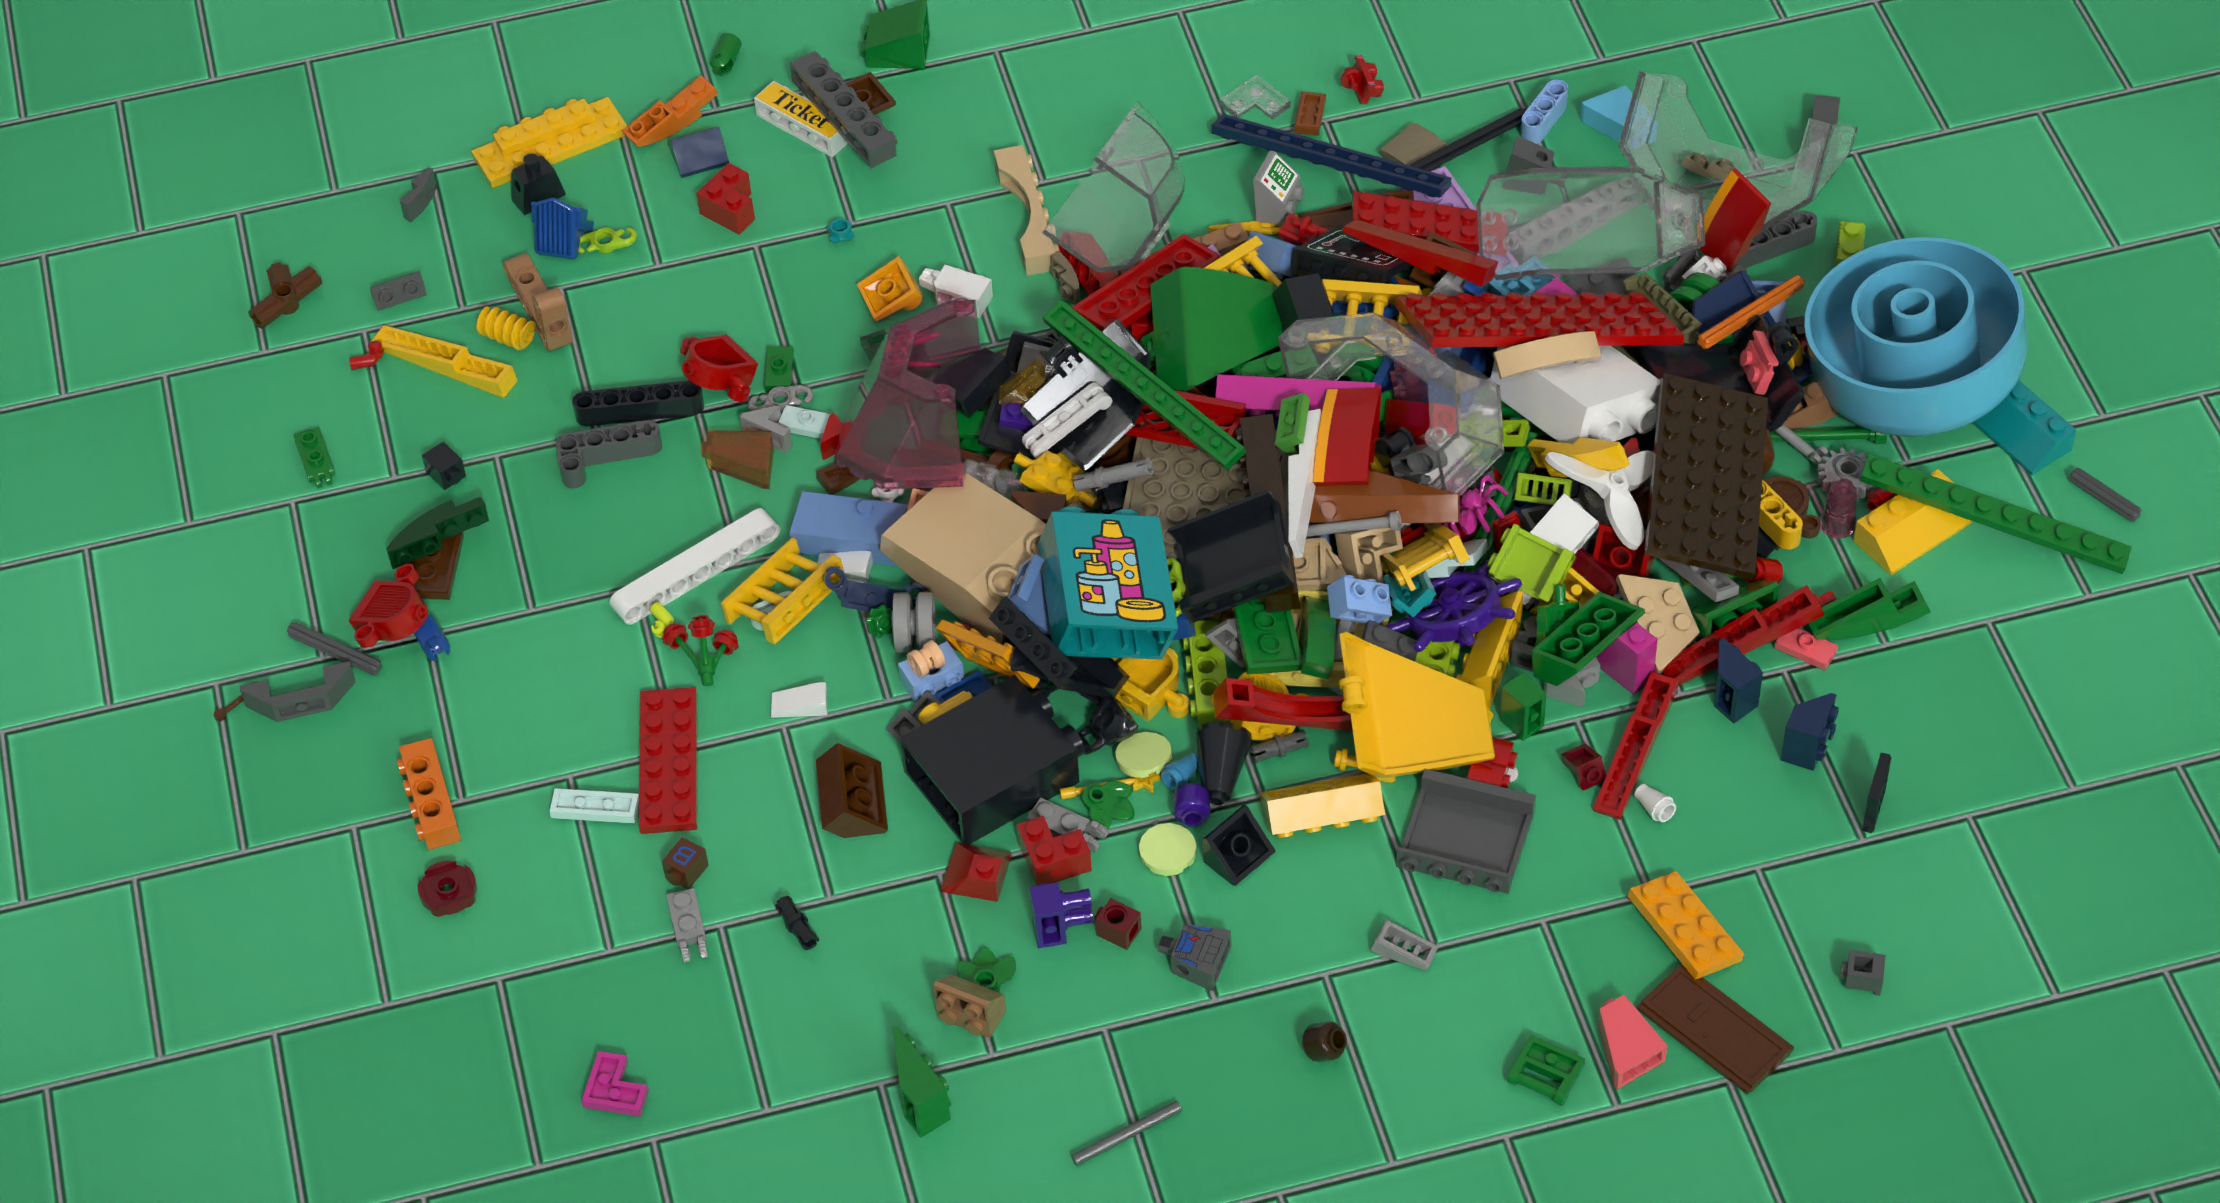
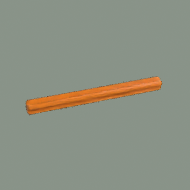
M1795 275L1700 334L1697 344L1701 345L1703 349L1713 346L1746 325L1755 315L1760 316L1802 290L1804 288L1803 284H1805L1804 278L1801 279L1799 275Z

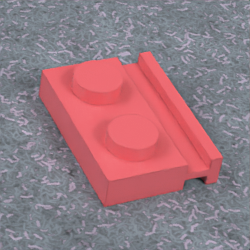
M1754 330L1752 333L1754 340H1749L1746 349L1742 351L1740 364L1754 393L1765 395L1774 375L1773 366H1778L1779 362L1764 332Z

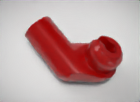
M380 341L369 342V351L365 355L349 357L351 370L374 366L384 355L382 343Z

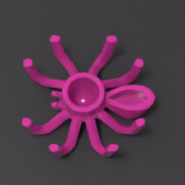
M1490 475L1482 478L1480 491L1477 488L1473 491L1471 489L1468 491L1462 481L1457 482V488L1462 495L1459 522L1462 531L1467 535L1473 533L1477 527V519H1479L1485 531L1490 532L1491 529L1483 517L1487 511V504L1489 503L1501 519L1505 516L1498 505L1488 496L1493 489H1498L1504 496H1508V492L1501 485L1497 484ZM1486 481H1488L1491 484V486H1489L1484 493ZM1444 522L1445 527L1449 529V522ZM1451 522L1453 531L1460 537L1456 522Z

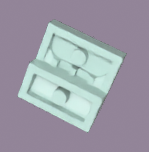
M1487 539L1462 543L1470 560L1459 564L1453 559H1446L1426 570L1429 578L1449 577L1458 566L1475 565L1488 550Z

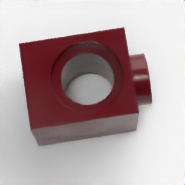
M1111 898L1105 907L1098 909L1094 917L1097 936L1126 950L1142 929L1141 912Z

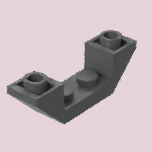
M350 661L322 667L325 685L312 686L307 689L286 692L276 696H272L267 680L241 685L240 691L245 706L276 722L332 710L355 683Z

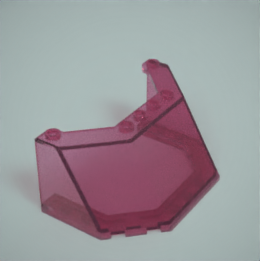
M957 298L947 301L890 326L846 410L834 456V465L840 468L845 466L850 468L851 474L863 480L872 479L874 486L880 489L964 487L966 467L965 464H962L956 411V390L947 384L937 385L926 379L980 351L976 300Z

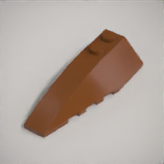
M1370 470L1369 485L1316 486L1309 522L1334 523L1390 516V512L1399 511L1402 523L1460 522V494Z

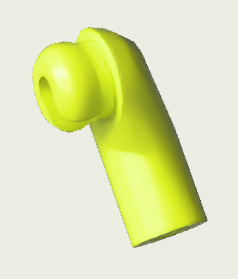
M656 602L650 607V612L657 619L655 621L656 625H651V631L655 636L662 638L664 629L668 625L673 624L674 618L660 602Z

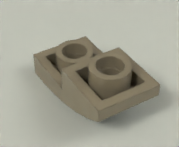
M1692 152L1686 155L1680 165L1694 173L1718 180H1725L1735 167L1731 161L1725 158H1718L1709 163V159L1699 152Z
M1058 251L1051 255V273L1060 282L1059 292L1061 296L1076 305L1080 302L1078 278L1070 262Z

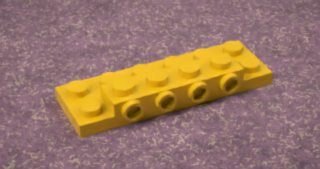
M609 97L590 104L585 99L579 101L572 99L565 106L556 110L554 108L546 109L542 115L533 119L531 117L523 118L519 124L510 128L508 126L500 127L493 134L494 142L473 149L471 152L473 159L493 189L511 181L512 170L524 164L523 158L527 154L544 156L553 165L624 137L625 135L622 130L627 127V124Z

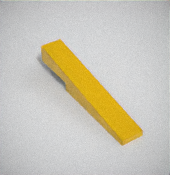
M385 325L370 341H380L385 353L505 398L518 381L511 365L470 355L467 347Z

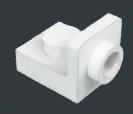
M1705 255L1682 277L1686 279L1689 275L1699 272L1710 275L1719 281L1720 279L1725 280L1728 275L1725 273L1726 266L1719 258L1716 257L1714 259Z

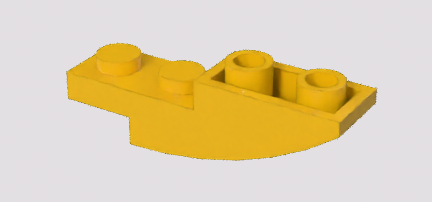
M1579 437L1573 444L1533 439L1527 445L1537 467L1547 468L1551 477L1568 476L1546 462L1544 458L1549 452L1560 453L1594 468L1607 471L1623 469L1630 464L1624 448L1620 442Z

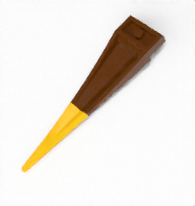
M1387 191L1377 194L1414 200L1413 191ZM1352 202L1295 214V216L1302 219L1306 216L1311 217L1313 224L1330 231L1338 226L1344 227L1351 222ZM1256 221L1240 222L1247 234H1250L1251 231L1261 234H1278V231L1283 226ZM1232 224L1212 225L1208 227V232L1210 233Z

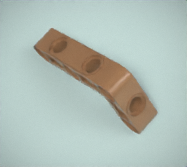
M527 252L503 261L505 274L530 321L532 320L536 323V332L546 350L550 352L573 343L566 304L559 287L547 289Z

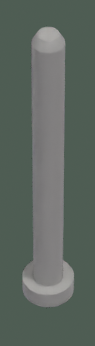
M1399 511L1390 512V516L1308 525L1306 537L1391 527L1392 531H1400L1402 528L1401 515Z

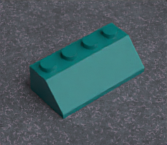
M2018 380L2009 395L1999 405L1980 419L1972 422L2031 476L2072 451L2076 429L2020 380Z

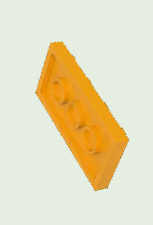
M941 620L937 625L936 629L966 660L1008 678L1015 674L1022 684L1033 689L1040 681L1038 677L1028 673L1011 671V654L1014 649L1012 645L1008 643L1001 645L992 636L988 635L985 638L973 628L968 631L962 624L956 621L952 624Z
M1677 871L1630 888L1627 895L1628 898L1695 980L1742 962L1745 955Z

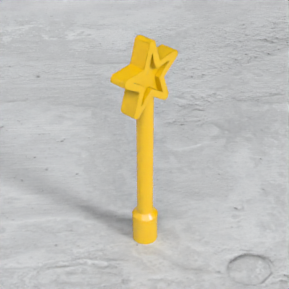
M1150 773L1149 777L1146 778L1129 776L1128 779L1117 781L1133 785L1134 792L1145 788L1150 793H1153V783L1161 780V774ZM1072 786L1059 789L1061 800L1075 798L1077 795L1082 794L1087 786L1078 788Z

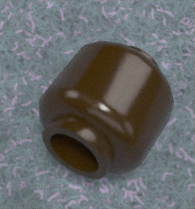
M1331 1021L1309 1025L1302 1036L1304 1052L1308 1058L1316 1062L1340 1058L1347 1045L1345 1032L1337 1023Z

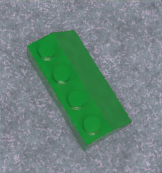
M1598 592L1531 650L1534 677L1555 686L1560 685L1577 674L1645 614V609Z

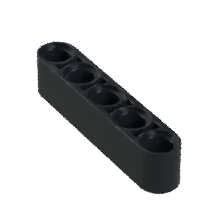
M691 381L582 391L577 393L572 400L576 421L582 426L694 416L701 413L705 406L702 388Z

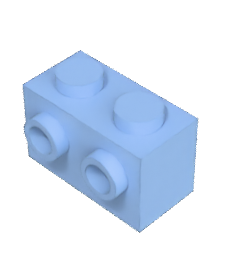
M1344 575L1327 586L1331 618L1366 624L1369 620L1380 623L1392 616L1389 584L1377 583L1375 579L1360 580L1355 579L1352 575Z

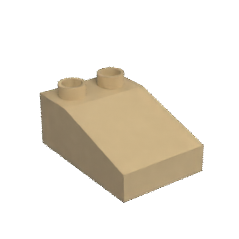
M956 467L881 535L880 551L917 583L923 585L928 592L933 591L934 597L961 621L968 623L971 628L980 632L985 638L989 635L999 641L1001 645H1004V643L1011 644L1013 642L989 617L1003 597H1008L1021 564L1035 553L1039 555L1038 542L1046 524Z

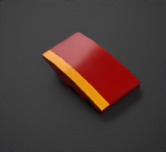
M1734 168L1709 205L1692 243L1704 255L1714 259L1716 257L1719 258L1726 266V270L1732 272L1738 265L1740 257L1748 253L1752 239L1761 233L1771 202L1744 175Z
M1381 388L1327 389L1315 454L1313 474L1315 486L1369 485L1371 463H1374L1375 441H1378Z

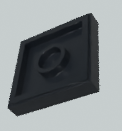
M1880 753L1867 799L1862 828L1864 832H1874L1886 791L1892 759L1890 754Z

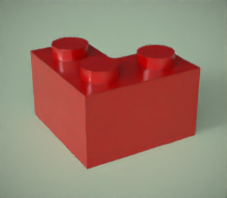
M728 163L696 193L700 214L738 235L755 220L752 198L749 197L752 194L749 174L731 163Z
M1044 816L1016 824L1018 845L1036 886L1042 883H1056L1092 871L1090 849L1081 829L1053 838Z

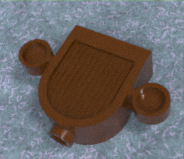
M1784 476L1765 479L1764 481L1802 519L1801 536L1808 539L1816 537L1820 532L1821 523L1816 516L1807 515L1809 494L1806 486L1801 481ZM1777 546L1775 550L1778 551L1781 547Z

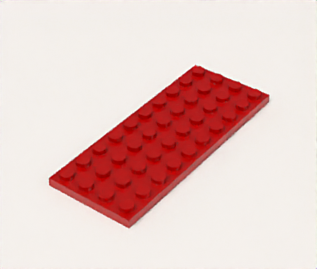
M1559 292L1556 295L1532 293L1531 296H1522L1518 293H1507L1506 296H1497L1492 293H1483L1482 296H1472L1467 293H1458L1457 296H1446L1441 293H1434L1432 296H1421L1409 293L1406 296H1397L1395 305L1431 347H1512L1548 337L1595 331L1599 346L1683 345L1685 336L1655 304L1639 292H1631L1629 295H1620L1614 292H1607L1605 295H1595L1589 292H1583L1581 295H1570Z

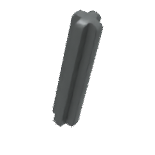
M2077 467L2070 474L2069 480L2131 522L2136 521L2141 515L2142 510L2140 507L2081 468Z

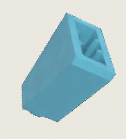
M1626 85L1582 102L1581 121L1617 142L1634 150L1655 141L1657 123Z

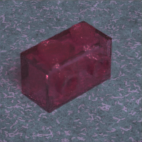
M1406 355L1393 359L1395 370L1390 371L1395 400L1429 403L1420 355Z

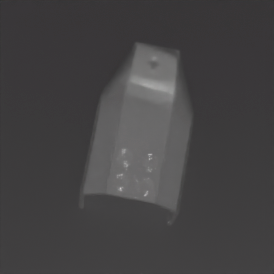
M1138 101L1095 157V162L1088 170L1092 175L1088 180L1084 177L1043 231L1044 235L1097 273L1129 270L1138 261L1141 262L1146 259L1172 223L1168 218L1179 204L1185 189L1183 167L1172 142L1159 123Z
M1639 167L1525 168L1493 174L1489 176L1477 202L1479 256L1499 261L1494 274L1495 280L1576 279L1642 273L1705 245L1702 192L1677 182L1672 183L1665 180L1662 176L1652 175Z

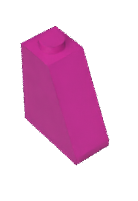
M1636 623L1596 657L1600 663V669L1631 694H1637L1645 687L1650 673L1655 670L1658 639Z

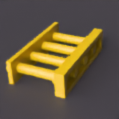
M1254 236L1204 268L1224 272L1231 271L1232 273L1254 278L1243 266L1244 262H1246L1247 265L1251 264L1267 282L1278 287L1282 283L1258 257L1259 253L1257 250L1263 242L1257 236Z
M1322 279L1331 306L1336 300L1348 302L1343 335L1327 334L1329 326L1318 330L1317 333L1306 332L1305 338L1310 348L1317 351H1327L1333 344L1351 342L1368 346L1379 353H1388L1395 357L1414 355L1411 340H1406L1409 321L1400 311L1395 339L1379 337L1384 307L1388 304L1396 305L1397 296H1406L1409 293L1423 296L1419 286ZM1362 302L1374 304L1369 337L1353 336L1358 305Z
M1424 523L1427 532L1424 533L1422 538L1392 554L1379 555L1382 573L1387 572L1392 578L1396 579L1400 587L1405 586L1410 591H1413L1416 587L1411 578L1446 559H1453L1459 564L1470 560L1458 534L1441 523Z
M792 537L721 602L726 623L731 625L741 615L762 624L767 642L775 645L833 591L826 586L824 573L831 566L839 567L844 571L841 558L832 555L822 565L801 556L797 540ZM795 565L812 572L805 581L786 573ZM832 574L830 580L836 579L838 574ZM776 582L795 589L786 598L769 591ZM760 598L777 607L769 614H766L750 606Z

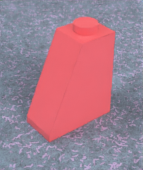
M1625 995L1615 1000L1610 999L1602 1005L1599 1012L1598 1026L1613 1086L1618 1090L1665 1062L1667 1044Z

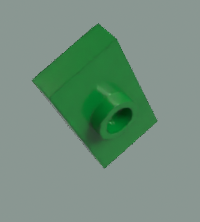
M794 346L767 347L765 392H770L773 388L779 386H792Z

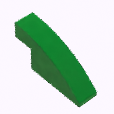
M1878 578L1821 607L1825 616L1808 624L1816 640L1846 639L1892 629L1927 615L1931 611L1915 581L1889 593L1881 578Z
M1305 596L1299 634V646L1302 655L1300 674L1328 679L1334 664L1336 618L1330 617L1328 600Z

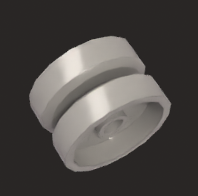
M933 591L919 592L916 597L915 609H913L912 597L908 592L894 593L891 620L896 654L911 652L914 646V636L917 638L919 650L930 640L936 643V609Z

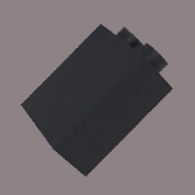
M1015 674L900 737L904 772L960 842L968 845L1032 810L1040 798L1049 800L1060 794L1059 789L1072 787L1079 783L1078 757L1085 754V748L1079 734L1071 725L1068 724L1059 728L1053 721V708L1045 693L1040 688L1028 691Z

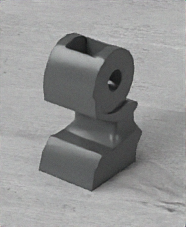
M1536 616L1527 618L1524 621V630L1519 631L1516 639L1511 641V665L1532 672L1531 650L1535 648L1537 639Z

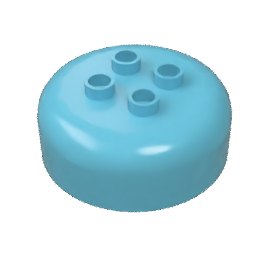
M1916 237L1893 240L1866 248L1842 261L1820 281L1809 299L1805 312L1804 326L1814 381L1818 383L1829 405L1836 412L1853 423L1878 433L1918 437L1941 434L1964 427L1989 413L2009 395L2017 384L2025 365L2028 348L2025 305L2022 290L2017 279L2007 266L1995 256L1976 246L1956 240Z

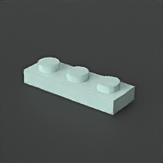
M555 788L549 812L551 818L635 823L639 807V794Z

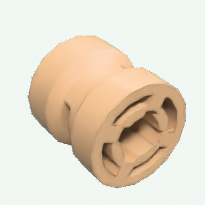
M933 640L925 643L922 649L907 653L908 663L919 678L929 674L930 669H938L945 665L944 655Z

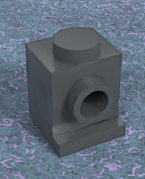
M1850 950L1848 962L1842 961L1840 979H1846L1845 988L1872 991L1874 995L1880 996L1886 955Z

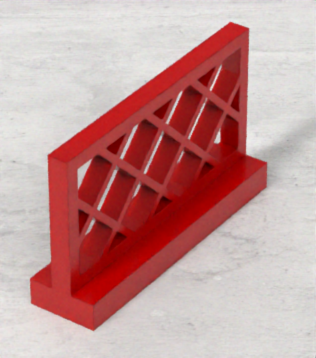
M1175 391L1216 425L1225 427L1222 430L1232 438L1236 436V430L1241 428L1240 418L1246 417V404ZM1143 404L1141 413L1135 423L1137 425L1144 422L1145 426H1133L1125 434L1199 449L1165 420L1152 424V420L1161 417L1145 404ZM1166 428H1169L1171 430L1167 432L1159 431Z

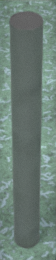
M1174 1101L1071 1155L1074 1164L1078 1166L1182 1112L1180 1104Z

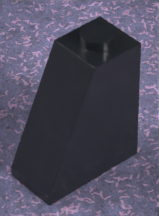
M984 348L928 377L925 382L934 399L971 418L1012 374L1007 365L1008 360L1000 352L994 353Z

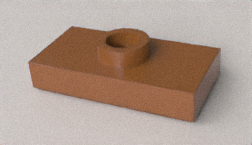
M1301 92L1294 127L1295 134L1320 135L1326 94Z

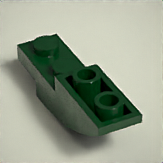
M479 497L459 506H455L454 502L450 500L429 510L411 522L386 548L392 569L431 555L443 549L441 540L488 522L489 518L483 499Z

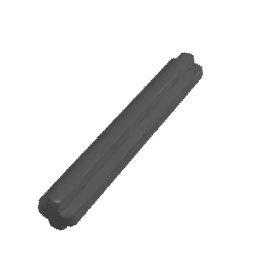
M293 622L287 629L289 637L343 662L350 661L352 666L371 675H377L382 669L380 660L302 624Z

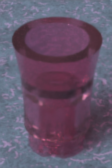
M1842 478L1838 481H1833L1827 492L1826 503L1819 520L1822 532L1832 538H1846L1855 532L1858 496L1857 488L1853 485L1852 481Z

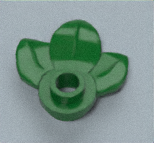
M1110 781L1103 786L1091 784L1083 790L1081 798L1084 806L1089 810L1090 820L1104 825L1107 830L1112 823V819L1124 821L1132 820L1135 817L1133 806L1127 799L1133 791L1129 785L1119 781ZM1092 794L1100 796L1101 799H1095Z
M986 947L975 956L973 963L959 961L957 965V972L960 978L980 986L990 984L983 987L996 992L1000 990L1001 984L1012 979L1016 970L1014 957L998 961L995 955Z

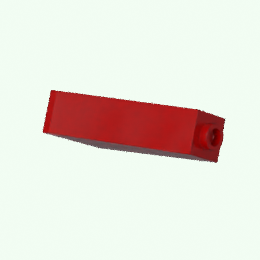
M1395 399L1386 400L1385 435L1389 432H1394L1400 427H1405L1413 435L1415 446L1426 443L1438 444L1457 436L1458 409L1430 403Z

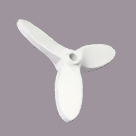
M1647 450L1633 454L1628 457L1630 463L1628 467L1616 471L1594 468L1560 453H1547L1544 459L1549 465L1566 476L1591 487L1604 499L1607 517L1616 535L1625 546L1636 550L1642 544L1644 539L1643 523L1637 504L1630 491L1638 488L1652 475L1654 452Z

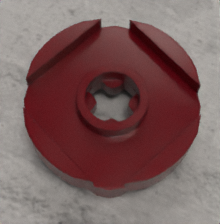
M442 861L430 866L425 871V876L418 883V893L423 906L430 910L432 915L441 917L454 914L471 907L475 903L477 884L475 876L469 867L457 865L456 861ZM445 884L454 887L450 891H442Z

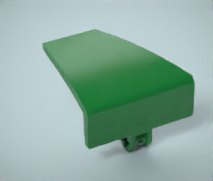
M1195 267L1178 268L1151 284L1154 331L1145 335L1140 340L1143 347L1151 354L1150 369H1156L1157 377L1173 390L1186 392L1217 375L1282 345V322L1272 295L1278 286L1240 274Z

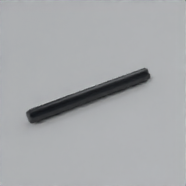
M1519 108L1415 161L1409 166L1431 171L1521 125L1522 116L1527 109Z

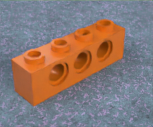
M432 738L400 746L402 758L396 760L401 776L407 774L408 779L403 781L407 797L413 796L414 799L413 802H409L413 819L419 818L420 823L415 824L419 841L425 840L428 850L461 841Z

